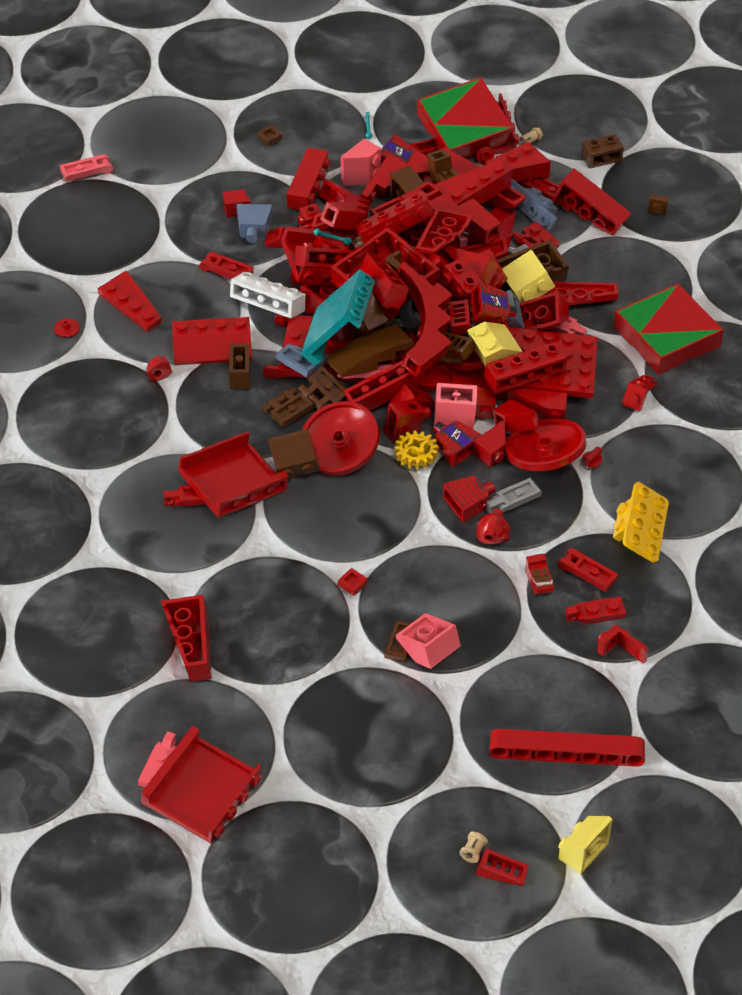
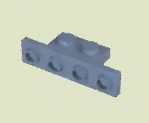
M511 179L510 187L526 196V200L517 207L532 221L538 222L550 233L558 219L555 216L558 208L553 205V201L541 195L542 192L537 188H523L515 180Z

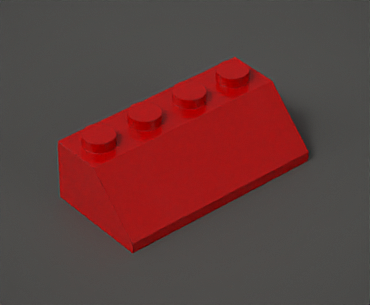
M249 317L172 321L175 365L229 362L230 344H249L250 361H252Z

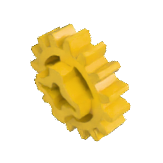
M416 431L413 434L406 432V437L400 435L399 441L395 442L394 455H396V460H401L402 466L408 464L409 469L412 466H415L417 470H419V466L427 468V463L432 465L434 459H437L438 445H436V439L431 440L430 434L424 436L423 431L420 434H417Z

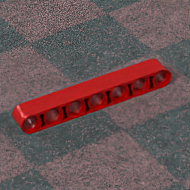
M495 729L490 733L489 753L493 758L635 767L645 763V740L637 736Z

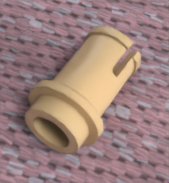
M532 128L530 132L520 136L519 140L520 142L526 140L521 144L540 141L543 133L540 128Z

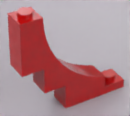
M445 147L443 148L451 156L452 169L459 175L480 167ZM415 151L409 162L405 163L388 154L361 196L372 202L377 194L385 197L390 193V173L410 166L414 172L416 171L423 181L424 176H431L428 169L427 156Z

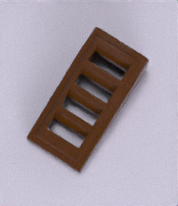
M449 332L443 333L452 341L447 352L448 355L464 362L475 350L474 340Z

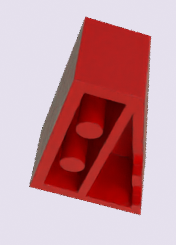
M530 142L485 162V165L500 160L512 169V179L516 182L522 180L531 182L533 178L543 177L546 179L550 176L551 161Z

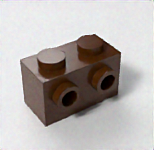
M616 134L583 141L581 156L588 168L591 169L621 162L623 160L624 147Z

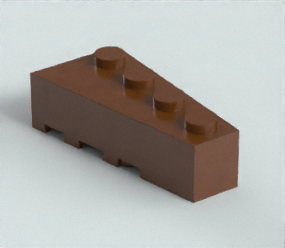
M550 240L498 259L499 264L504 268L532 250L551 280L556 282L566 281L569 265ZM505 282L499 289L509 290L510 288Z

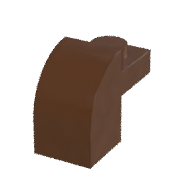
M444 149L426 154L428 169L435 184L459 175L452 169L451 156Z

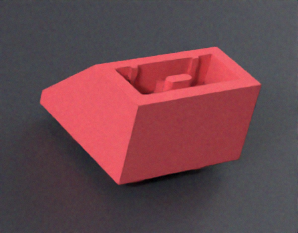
M437 383L434 426L438 422H442L447 426L453 421H460L474 430L477 385Z

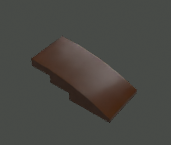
M397 325L376 330L351 341L327 356L325 361L342 378L378 370L379 362L396 359L397 351L413 348L414 341Z

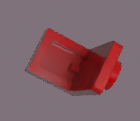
M648 375L639 376L628 382L622 405L641 411L648 391L655 388L658 382L653 381V378Z
M616 624L607 632H602L597 639V652L602 656H605L618 644L644 664L647 661L648 648L645 644L636 640L627 630L620 628Z

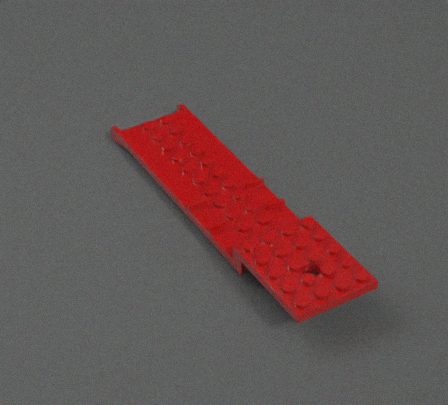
M280 314L274 316V323L277 326H287L283 348L288 344L303 348L313 316L297 315L293 318ZM347 324L328 339L324 353L331 354L340 347L355 340L350 335ZM509 327L511 335L523 352L557 342L567 356L565 372L514 388L565 392L567 396L593 399L598 337ZM415 335L416 342L419 340L417 335ZM384 361V362H379L378 364H387V363ZM438 361V363H435L424 372L427 382L416 388L422 391L436 392L437 383L477 385V388L491 387L484 378L485 367L470 371L457 370ZM282 362L279 363V366L268 365L263 369V375L268 379L292 376L305 377ZM328 363L323 365L338 381L359 383L365 380L364 378H339L338 373ZM507 390L496 393V399L506 400Z

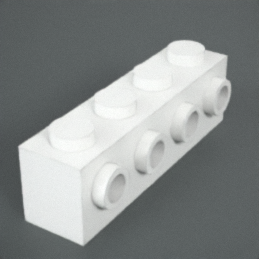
M243 272L231 279L230 297L288 318H293L305 312L306 294L299 292L295 288H287L281 283L270 282L266 278L253 276L249 272Z

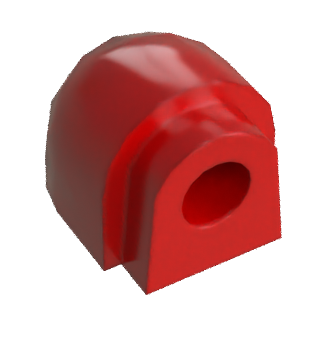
M165 355L154 357L148 362L146 367L149 379L155 382L169 377V374L173 373Z

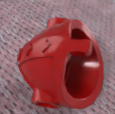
M494 509L492 513L483 516L478 521L476 530L478 541L484 544H497L510 540V526L503 517V511Z

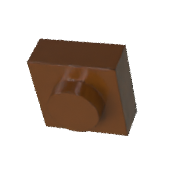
M270 125L258 131L257 138L269 147L282 140V134Z
M650 194L648 213L666 215L669 197Z

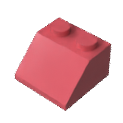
M363 139L342 155L341 185H368L381 165V148Z
M427 613L395 635L398 642L416 663L430 669L461 646L456 625Z

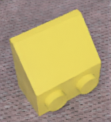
M532 250L502 268L508 278L506 283L519 300V303L540 297L555 287L547 271Z
M483 322L467 330L469 338L474 340L475 352L484 366L492 361L523 352L507 327L503 324Z
M588 816L583 822L579 821L575 825L572 834L561 840L558 846L560 849L558 859L582 874L609 844L612 818L609 816Z

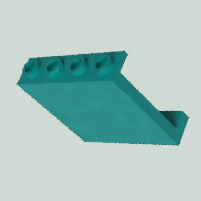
M361 269L358 270L316 308L301 355L315 366L321 362L328 339L347 322H351L358 329L361 327L375 282L370 275L364 273Z

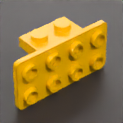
M636 482L633 486L631 498L625 503H621L617 508L616 512L618 514L613 526V538L619 542L623 539L624 546L652 563L657 562L669 501L644 484Z

